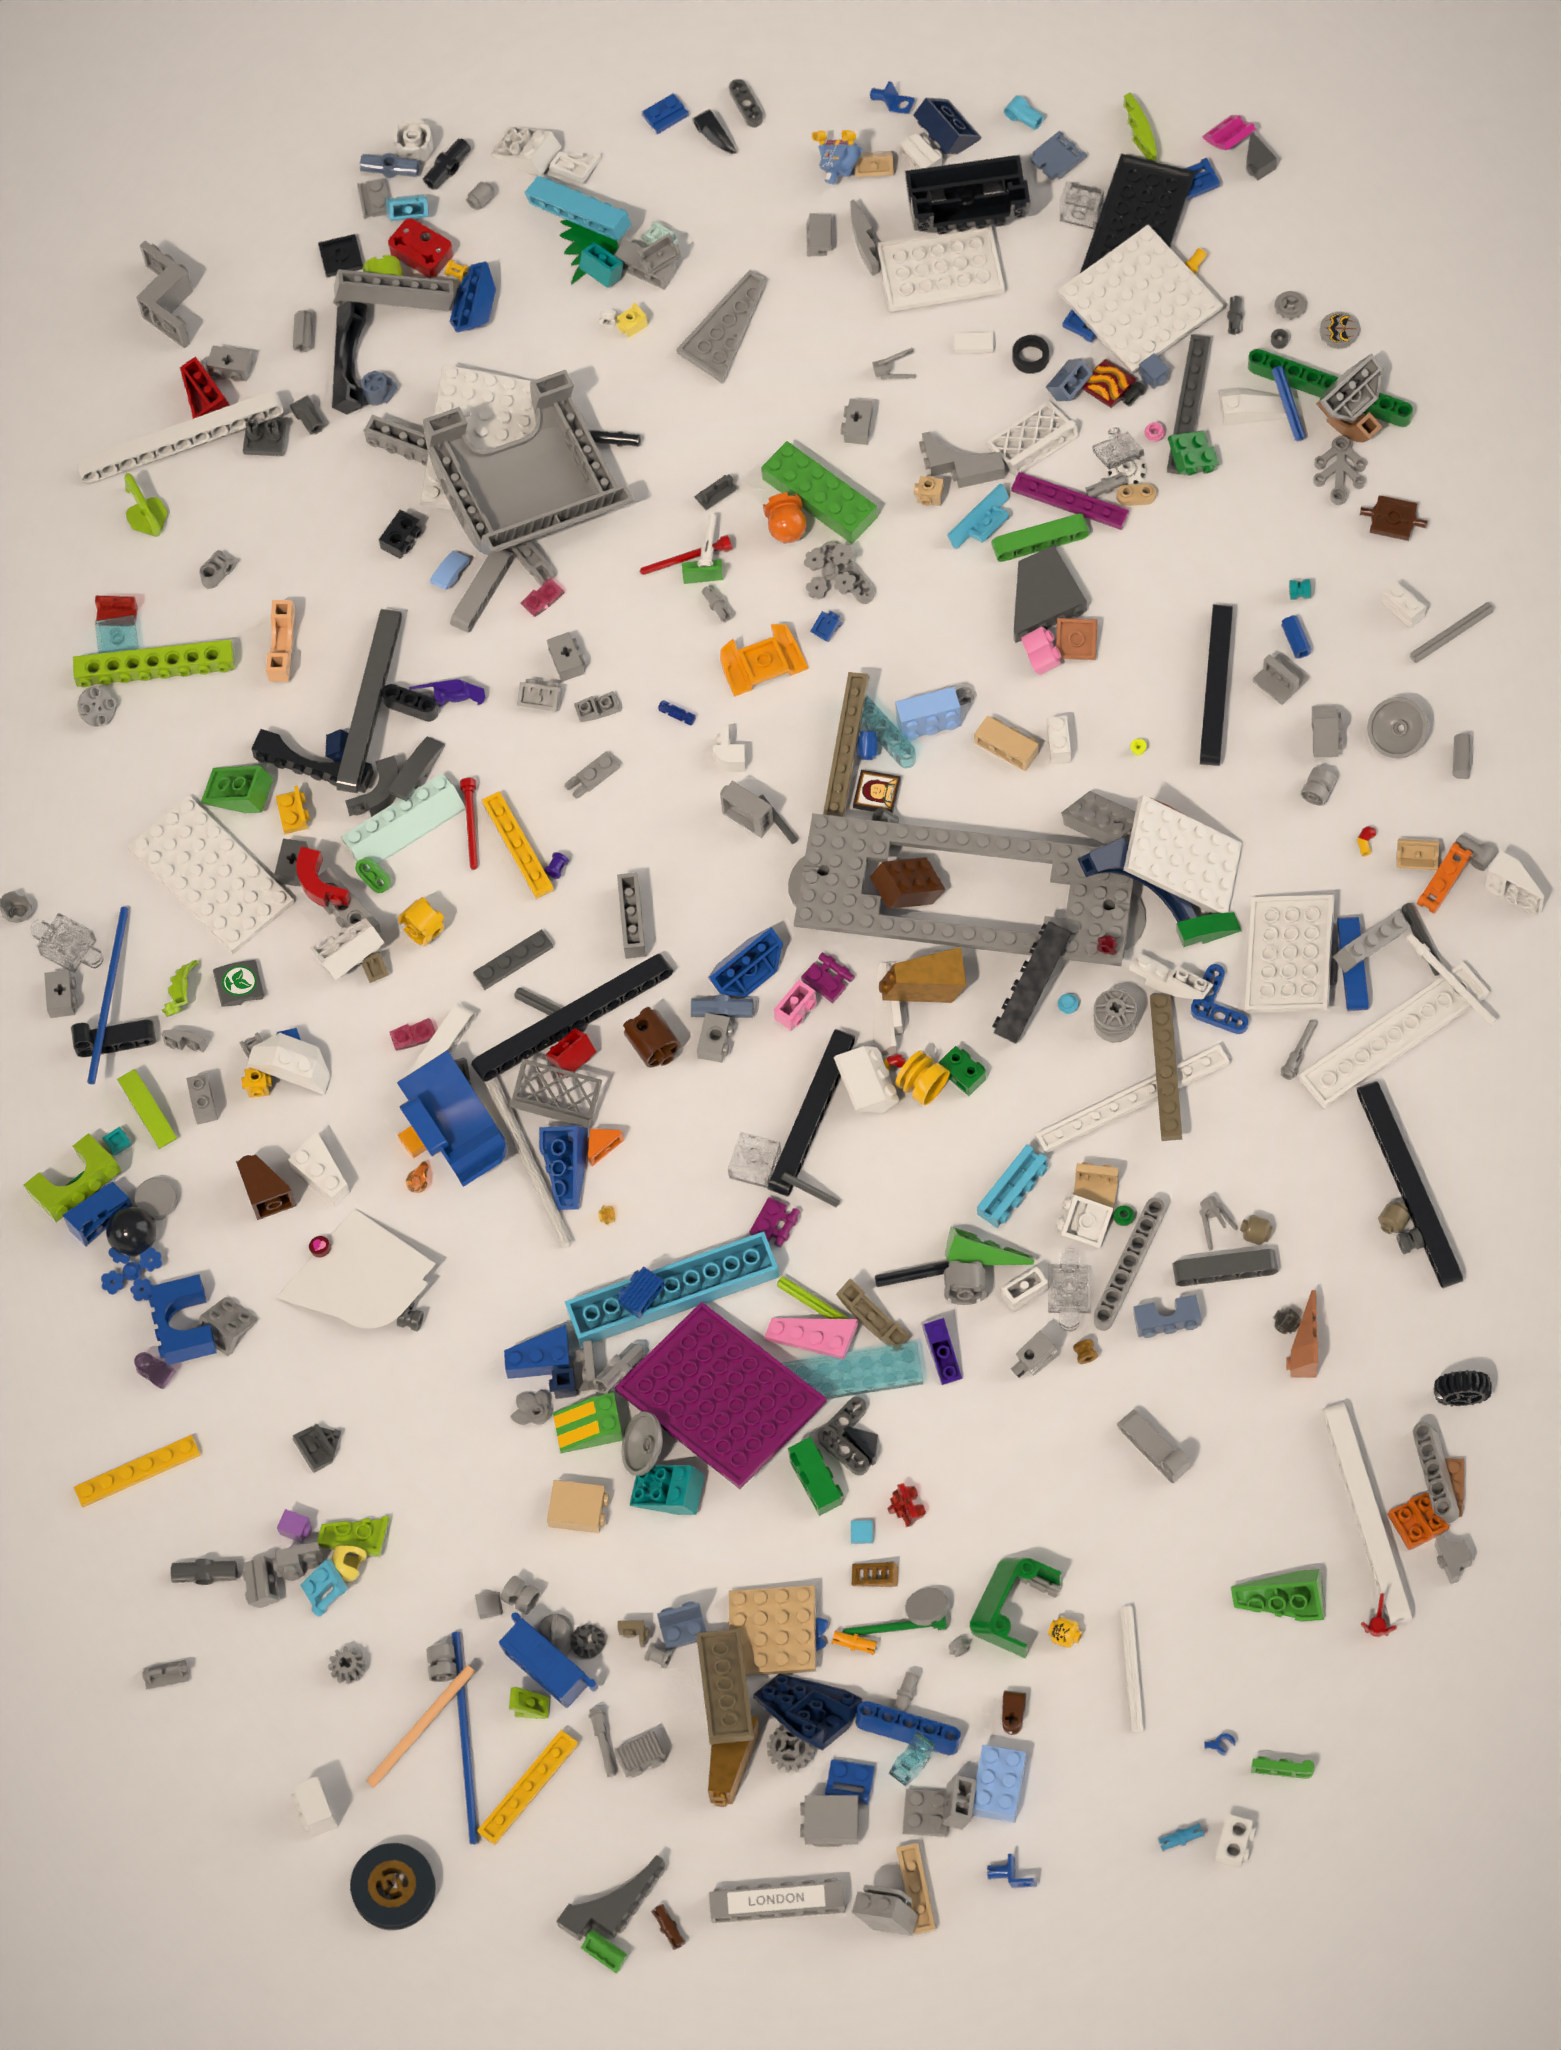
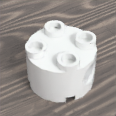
M414 118L402 121V124L400 126L397 125L393 133L397 155L399 158L417 159L419 163L427 162L433 151V141L429 126L425 125V122Z

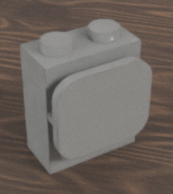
M805 1795V1802L800 1804V1815L804 1816V1824H800V1837H804L805 1844H812L816 1847L858 1845V1795Z
M864 1885V1892H857L852 1913L871 1929L913 1936L918 1914L907 1906L912 1905L913 1901L907 1894L894 1888Z

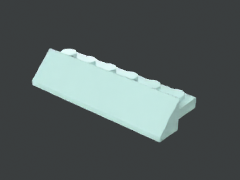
M441 773L414 790L407 801L402 799L396 801L342 835L341 839L352 853L356 862L364 857H370L377 864H380L466 810V807L454 785Z

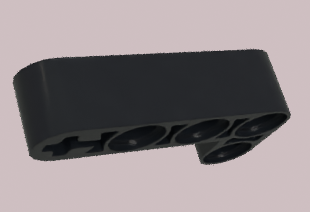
M140 1020L106 1027L101 1055L153 1045L156 1042L153 1021ZM76 1023L71 1026L73 1047L78 1057H91L93 1053L97 1029H91L87 1023Z

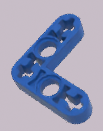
M1212 964L1207 968L1203 979L1213 984L1212 990L1214 993L1211 996H1206L1204 999H1194L1191 1004V1015L1196 1020L1226 1031L1243 1034L1248 1029V1018L1242 1013L1214 1004L1223 983L1225 972L1222 966ZM1215 971L1219 972L1218 976L1215 977L1214 983H1212V974ZM1202 1006L1204 1011L1198 1013L1197 1009ZM1209 1009H1212L1210 1017H1208ZM1221 1012L1225 1015V1019L1217 1021L1214 1018V1014ZM1229 1016H1231L1230 1024H1227ZM1241 1020L1242 1025L1236 1027V1023Z

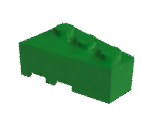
M811 1436L789 1447L790 1464L818 1515L820 1516L842 1505L841 1497L844 1496L838 1484H834L832 1480L834 1478L830 1468L825 1466L823 1456L820 1450L816 1448Z

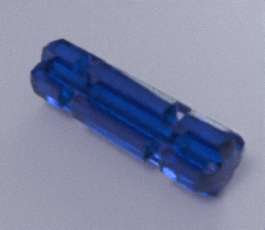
M665 700L660 702L658 706L660 712L668 713L669 716L681 722L684 720V723L688 725H693L695 722V714L686 713V710L673 704L669 705L670 703Z

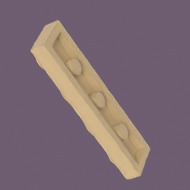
M918 1843L896 1847L905 1894L913 1900L912 1905H908V1907L918 1914L913 1933L917 1935L936 1931Z

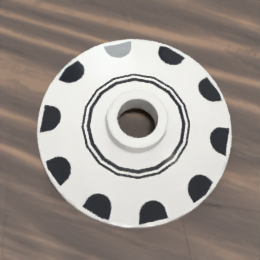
M1122 453L1113 457L1108 463L1107 476L1110 478L1122 472L1127 483L1124 485L1141 484L1146 476V465L1139 456L1131 453Z

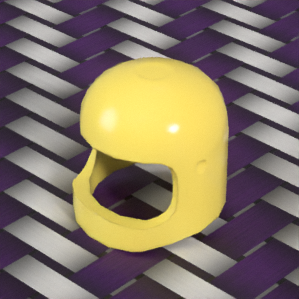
M355 1546L335 1547L331 1560L344 1582H352L357 1579L359 1575L358 1567L362 1561L366 1560L367 1552ZM352 1552L359 1556L347 1555V1553Z

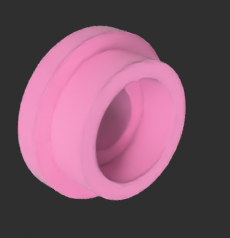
M1152 422L1145 428V436L1150 441H1159L1164 437V428L1161 424Z

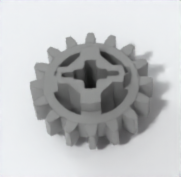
M783 1727L784 1730L782 1731L776 1728L777 1735L770 1734V1739L773 1742H767V1748L771 1749L767 1751L768 1756L772 1757L771 1763L775 1764L778 1762L777 1769L780 1770L784 1766L787 1773L790 1768H793L795 1772H798V1766L806 1768L805 1761L811 1762L812 1759L809 1754H814V1749L811 1748L812 1745L798 1737L788 1736L793 1734L785 1727ZM780 1741L781 1747L776 1752L777 1743ZM805 1744V1751L803 1755H801L800 1749L803 1748V1745ZM787 1746L794 1747L795 1750H787Z

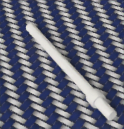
M1413 934L1406 938L1416 949V953L1421 958H1425L1490 1026L1496 1022V1019L1438 961L1425 943L1422 944Z

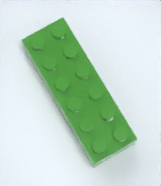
M788 441L761 467L762 479L781 493L787 492L788 496H794L795 493L801 497L802 506L805 511L851 544L878 518L877 505Z

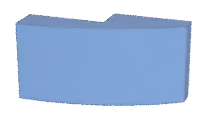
M452 551L436 569L430 579V583L447 590L458 580V573L469 564V557Z

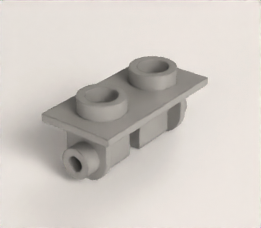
M186 1660L143 1668L142 1672L146 1689L189 1681Z

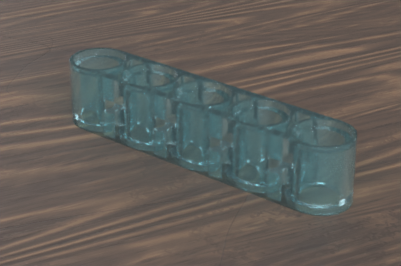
M866 694L861 723L868 731L876 732L878 742L902 768L913 767L916 763L914 746ZM866 713H873V715H871V716H867V715H865V714H866ZM881 726L885 727V729L883 730L877 728ZM892 740L898 741V742L895 743V744L890 743V741H892ZM905 754L911 755L910 757H907V758H906V757H903V755H905Z

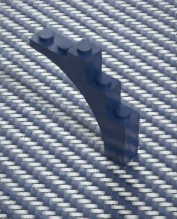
M1124 837L1078 858L1086 877L1096 874L1113 873L1139 881L1162 899L1172 912L1177 923L1197 917L1189 901L1123 870L1129 846Z

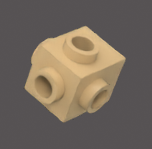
M920 476L919 483H915L914 495H917V503L925 506H941L944 479H938L933 476Z

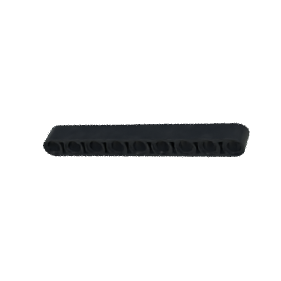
M1213 604L1199 765L1220 766L1233 605Z
M838 1029L834 1030L771 1176L768 1190L787 1197L790 1195L793 1185L782 1180L781 1176L786 1172L796 1178L798 1177L841 1076L834 1057L852 1050L855 1035Z

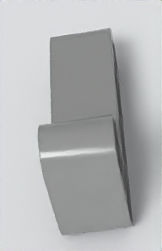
M1132 1410L1117 1423L1119 1430L1171 1483H1175L1190 1469V1459L1180 1448L1174 1450L1137 1411Z

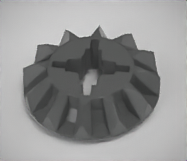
M588 1624L577 1627L571 1636L572 1650L583 1658L597 1656L605 1646V1636L602 1630L596 1625ZM591 1634V1640L594 1643H588L584 1647V1640L581 1638H587Z

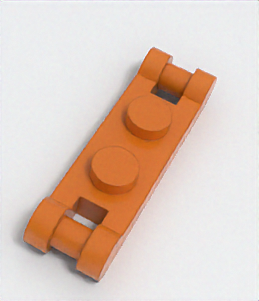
M1454 842L1416 904L1429 908V911L1435 914L1470 860L1473 852L1468 849L1465 851L1460 848L1459 844ZM1455 855L1461 857L1459 862L1453 859ZM1430 895L1436 898L1434 902L1428 899Z

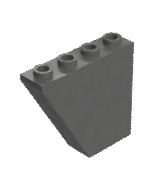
M1054 545L1018 561L1014 616L1015 643L1022 641L1021 637L1041 626L1048 630L1050 627L1057 625V618L1078 617L1087 611V601Z

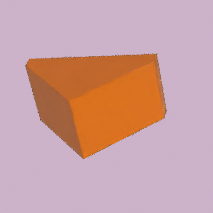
M590 1129L588 1159L592 1167L624 1141L620 1130Z

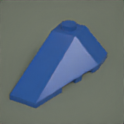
M581 1126L539 1127V1149L546 1163L545 1169L549 1173L552 1183L551 1189L558 1210H579L588 1149V1128Z

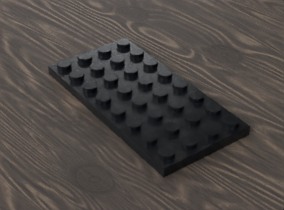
M1121 153L1080 273L1147 225L1171 248L1195 177V172Z

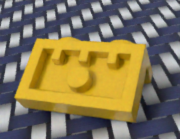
M294 786V792L276 796L284 834L308 829L307 821H310L308 809L303 808L306 799L304 792H299L298 786Z

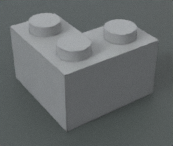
M1312 706L1314 757H1338V750H1342V738H1339V731H1342L1341 712H1337L1336 706Z

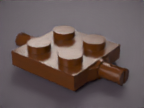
M1379 495L1373 509L1362 506L1360 509V515L1371 517L1370 533L1409 541L1414 526L1426 529L1428 520L1416 518L1418 503Z

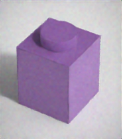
M285 1509L278 1523L277 1530L279 1535L303 1543L305 1537L308 1538L310 1536L312 1526L308 1517Z

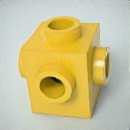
M253 1068L244 1069L245 1077H241L242 1088L247 1090L249 1098L269 1096V1086H272L271 1075Z

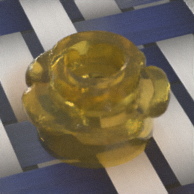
M603 1205L598 1212L599 1219L606 1225H610V1223L615 1222L614 1209L612 1206L606 1207V1205Z

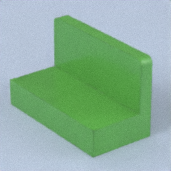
M721 559L712 560L713 566L699 567L697 565L698 561L682 563L684 584L723 580Z

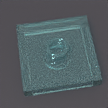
M134 615L95 621L98 654L139 649Z

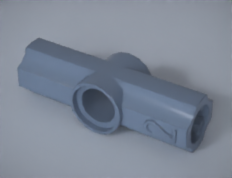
M386 153L383 156L362 154L360 171L383 173L388 178H393L397 175L417 177L419 173V160L397 158L392 153Z
M717 995L714 998H691V1017H705V1013L730 1017V1019L753 1018V999H732L727 995Z

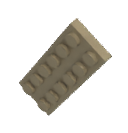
M740 1629L696 1633L709 1743L720 1744L754 1740Z

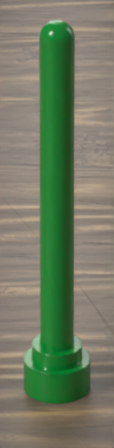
M944 1616L940 1621L937 1622L935 1620L931 1622V1625L927 1626L917 1625L911 1621L844 1628L842 1633L854 1636V1634L866 1635L927 1627L938 1628L939 1631L947 1630Z

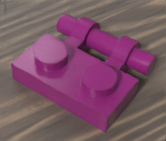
M822 952L818 957L823 962L822 966L820 967L813 963L801 976V980L831 1003H834L846 990V985L842 981L846 979L852 982L855 976L850 973V969L846 966L842 967L835 962L836 959L831 955L827 956ZM830 968L838 973L835 977L827 972Z
M768 1197L749 1233L752 1236L764 1232L768 1243L773 1236L776 1238L774 1245L781 1248L783 1243L787 1242L792 1226H795L798 1222L797 1217L800 1211L793 1208L790 1214H786V1204ZM780 1221L785 1222L781 1230L776 1229Z

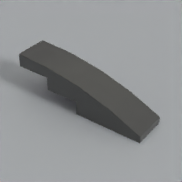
M427 736L415 749L388 789L389 794L407 801L413 790L418 788L422 779L427 777L445 744Z

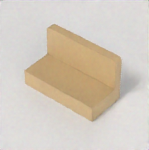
M892 151L861 153L855 164V177L894 175Z

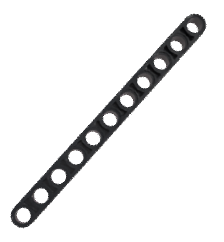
M656 954L482 1053L472 1061L471 1065L483 1082L489 1081L521 1063L522 1059H528L563 1039L573 1029L579 1030L666 980L672 975L673 969L662 954Z
M1374 1081L1357 1087V1094L1404 1204L1408 1209L1414 1227L1418 1228L1422 1235L1424 1250L1441 1288L1463 1282L1461 1270L1379 1083Z

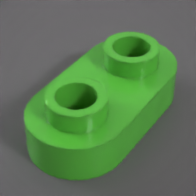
M364 857L356 863V873L374 892L383 893L390 888L391 879L389 875L372 858Z

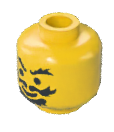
M1062 1616L1057 1620L1053 1619L1048 1631L1051 1642L1065 1648H1071L1074 1643L1078 1644L1082 1635L1078 1622Z

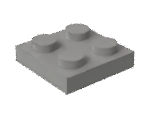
M906 1789L903 1834L947 1837L948 1826L942 1825L946 1792Z

